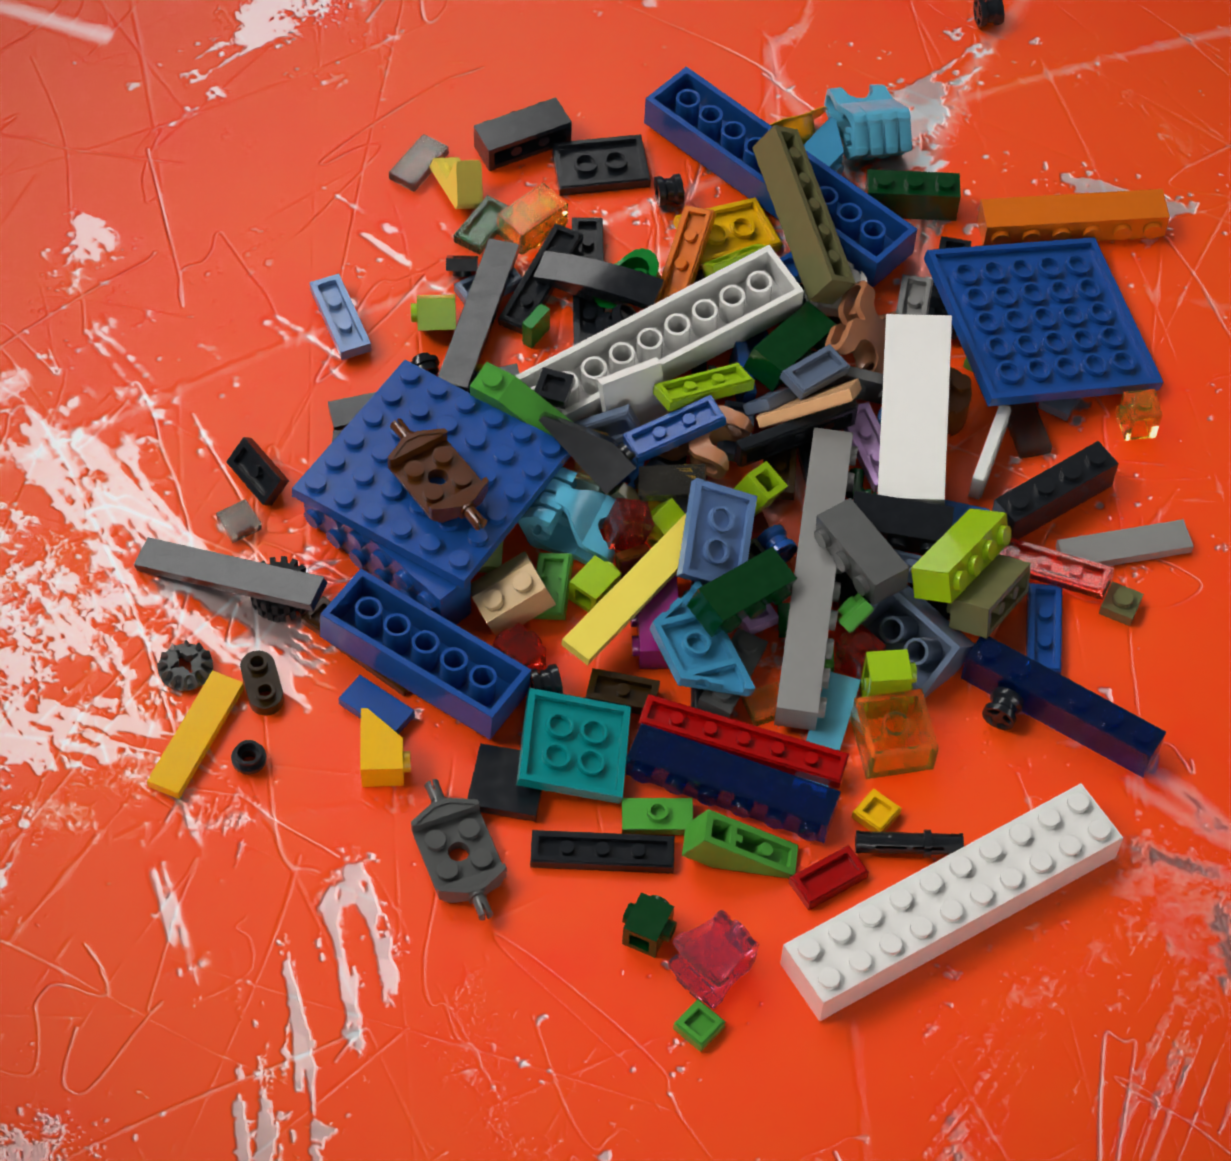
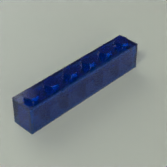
M990 636L987 639L979 637L966 656L961 679L990 695L996 687H1006L1014 690L1024 700V706L1021 710L1023 713L1142 778L1158 755L1166 731Z
M643 723L640 725L626 759V775L631 776L640 783H652L664 787L665 790L672 794H684L697 799L704 805L718 806L730 810L738 817H750L759 820L770 828L784 829L796 833L807 841L816 840L825 843L838 809L841 791Z

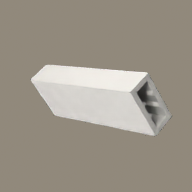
M886 314L877 495L945 505L952 315Z

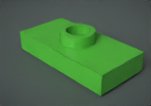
M538 554L536 570L556 605L533 619L566 620L569 583L574 561L572 554Z
M857 593L854 597L848 598L839 607L837 620L850 633L874 611V608Z
M622 798V834L685 835L686 824L693 820L692 798Z

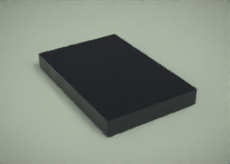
M641 134L551 143V152L560 196L650 187V175Z

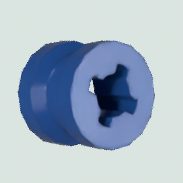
M774 525L767 528L757 538L765 550L773 547L785 563L795 555L798 548L793 540L786 537L787 532L782 525Z

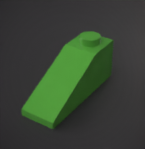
M489 362L485 363L469 386L471 396L549 435L551 433L539 421V417L543 412H548L571 421L519 378Z
M707 809L686 824L682 856L712 868L788 879L796 873L798 845L710 809Z

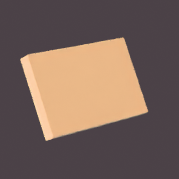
M859 378L816 391L802 400L796 398L774 410L760 413L756 417L759 428L764 429L852 402L862 390Z

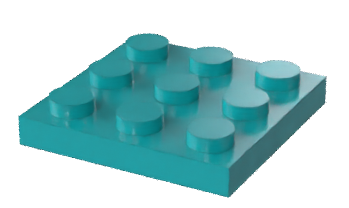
M529 688L526 696L516 785L620 804L624 790L631 707Z

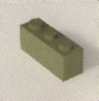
M998 554L953 603L947 604V613L950 614L949 628L987 639L1028 593L1031 563Z

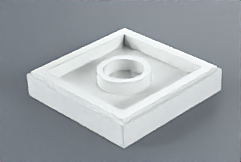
M657 357L597 379L602 413L629 404L641 425L668 414V410L653 394L654 384L664 382L662 364Z

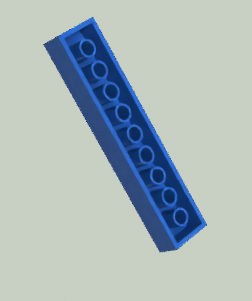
M687 66L645 98L644 123L749 199L756 197L761 207L778 219L752 148L772 128L771 125ZM806 151L847 261L854 264L853 269L857 270L860 274L861 271L865 274L867 283L870 286H876L913 254L917 228Z

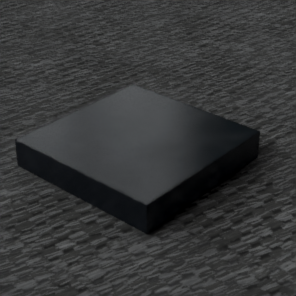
M480 743L467 799H478L480 812L536 822L543 790L516 785L520 750Z

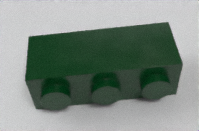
M867 169L864 192L903 219L956 221L961 198L960 173Z
M807 301L753 348L743 368L772 392L782 383L787 386L780 379L782 371L824 348L831 327L837 324Z
M771 547L698 588L688 602L687 607L711 637L721 631L728 634L742 623V619L747 616L752 620L763 613L768 604L773 602L775 605H778L791 595L789 589L797 580V577L777 551Z

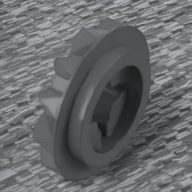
M187 640L179 645L172 643L169 650L161 652L160 661L157 663L158 674L162 682L174 690L189 691L199 688L205 684L213 670V660L210 651H206L200 642L196 645L190 644ZM180 658L191 663L192 673L183 666L179 667Z

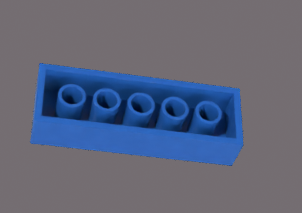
M304 503V517L309 525L315 529L319 528L322 530L329 542L334 547H341L348 553L351 561L358 568L366 569L373 576L456 625L471 614V581L462 589Z
M362 568L320 614L321 638L491 740L525 698L530 688L531 669Z

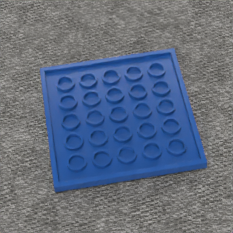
M1095 237L927 250L924 256L925 263L948 315H952V325L988 407L1157 391L1164 383Z
M404 360L292 487V497L464 589L571 455L553 436L516 419L471 396L469 392ZM398 418H401L413 432L445 428L448 431V442L481 480L487 477L489 480L488 492L483 502L476 507L487 520L484 528L481 529L480 527V530H475L466 517L463 519L458 517L440 523L431 520L388 468V456L401 441L390 428L394 420L397 421ZM435 477L429 480L431 483H436L439 485H442L446 482L443 478Z

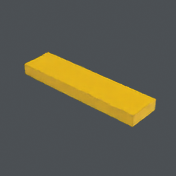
M212 670L147 779L148 787L174 798H181L243 692V682Z

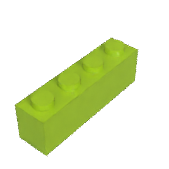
M970 508L911 567L914 598L953 603L1009 544L1011 528L1007 523V513Z

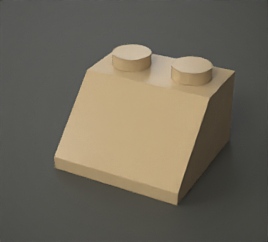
M525 551L471 583V596L497 639L556 605Z

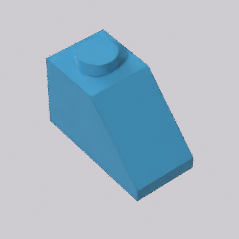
M830 117L804 144V147L810 154L842 175L844 165H842L844 150L836 119Z

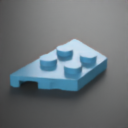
M697 581L682 598H677L670 605L667 612H662L652 622L649 630L678 686L747 697L751 696L755 686L728 634L721 631L711 637L687 607L688 602L697 589L702 587L701 582Z

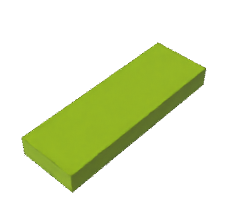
M734 363L654 384L653 394L670 412L709 395L716 400L751 391L754 389L755 380L739 363Z

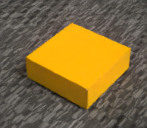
M873 788L852 812L851 818L871 832H885L901 814L902 808Z

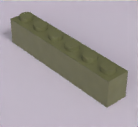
M774 125L752 147L757 164L763 175L767 191L770 194L808 300L810 302L833 305L856 282L798 129Z

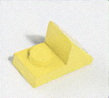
M459 157L433 158L429 168L454 208H481L483 205L481 161L460 160Z

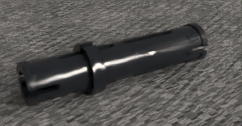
M924 829L923 833L870 832L856 830L855 853L923 854V858H931V855H949L964 847L963 833H932L929 829Z

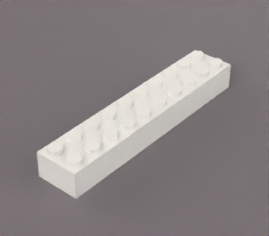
M767 245L519 373L516 377L532 390H535L543 367L574 375L575 382L565 409L555 408L575 422L602 413L597 379L657 357L662 364L664 381L672 380L733 348L735 342H744L788 319L802 307L804 290L772 247Z
M1080 783L783 944L780 965L820 1022L1116 858L1123 836L1083 784Z

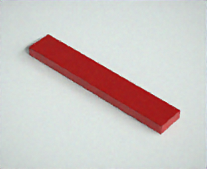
M650 694L647 696L637 728L838 789L849 757V753Z

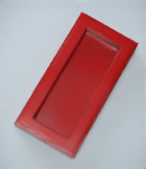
M847 845L789 877V884L809 911L868 878L869 871L852 848Z

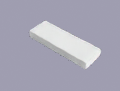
M998 406L972 477L968 497L978 500L982 498L1008 426L1011 413L1010 406Z

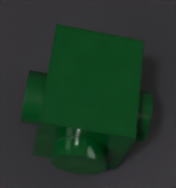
M641 892L636 903L630 902L623 915L622 923H625L623 927L622 944L655 958L663 941L670 942L676 930L677 922L673 920L674 906L670 905L666 899L660 896H649Z

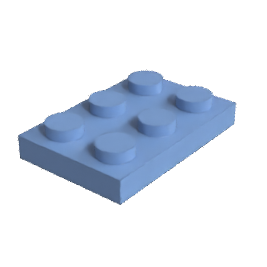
M699 478L691 481L677 577L694 582L700 581L701 584L705 585L748 561L757 502L756 495Z

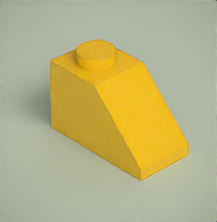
M361 708L360 773L362 787L404 786V772H411V752L404 751L403 737L368 708Z

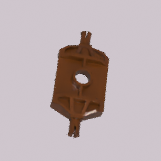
M398 418L397 421L394 420L390 428L401 441L388 456V468L431 520L440 523L458 517L461 519L466 517L475 530H480V527L481 529L484 528L487 520L476 507L483 502L488 492L489 480L487 477L481 480L448 442V431L445 428L413 432L401 418ZM435 477L443 478L446 482L442 485H439L436 483H431L429 480Z

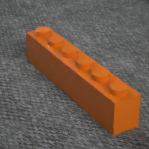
M1163 189L981 199L977 216L982 246L1095 237L1096 241L1138 238L1153 239L1165 236L1170 219Z

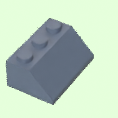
M908 584L907 588L875 605L870 603L874 611L853 632L848 633L867 652L908 649L910 662H915L917 668V682L912 683L913 693L920 700L925 699L953 676L976 648V645L961 631L949 628L950 622L926 600L914 598V590Z

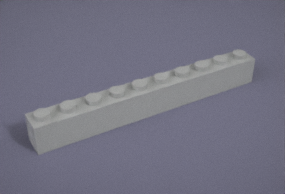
M814 427L794 571L797 580L792 586L774 725L815 731L817 718L825 717L827 698L820 697L821 688L828 689L831 668H824L825 659H832L834 639H828V631H835L838 611L831 610L832 602H839L841 582H835V575H842V572L837 568L834 558L826 548L822 549L818 545L814 531H816L817 515L847 500L845 499L846 492L852 493L855 473L848 471L849 465H856L858 446H852L853 432Z

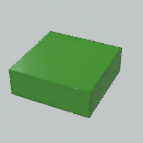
M697 999L673 1024V1029L701 1052L725 1028L726 1022Z

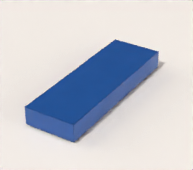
M709 395L624 433L623 441L635 452L636 457L634 459L640 464L725 426L726 417L713 397Z
M1029 583V591L1027 593L1025 675L1059 678L1061 674L1062 586Z

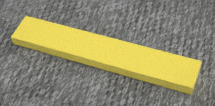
M686 514L562 639L561 645L587 666L677 574Z

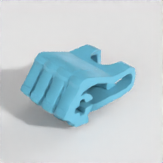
M870 84L869 93L865 98L853 97L842 87L827 89L824 106L828 108L826 114L828 119L830 117L836 119L839 134L844 143V155L848 160H857L860 157L863 160L875 159V157L884 159L890 157V155H903L905 152L912 150L910 111L906 106L893 99L885 85Z
M562 467L518 521L527 538V542L535 548L548 552L570 553L574 560L585 565L594 555L603 561L613 563L615 558L614 547L603 540L599 529H607L619 534L626 532L634 523L633 510L609 495L594 490L575 489L577 487L575 479L577 473Z

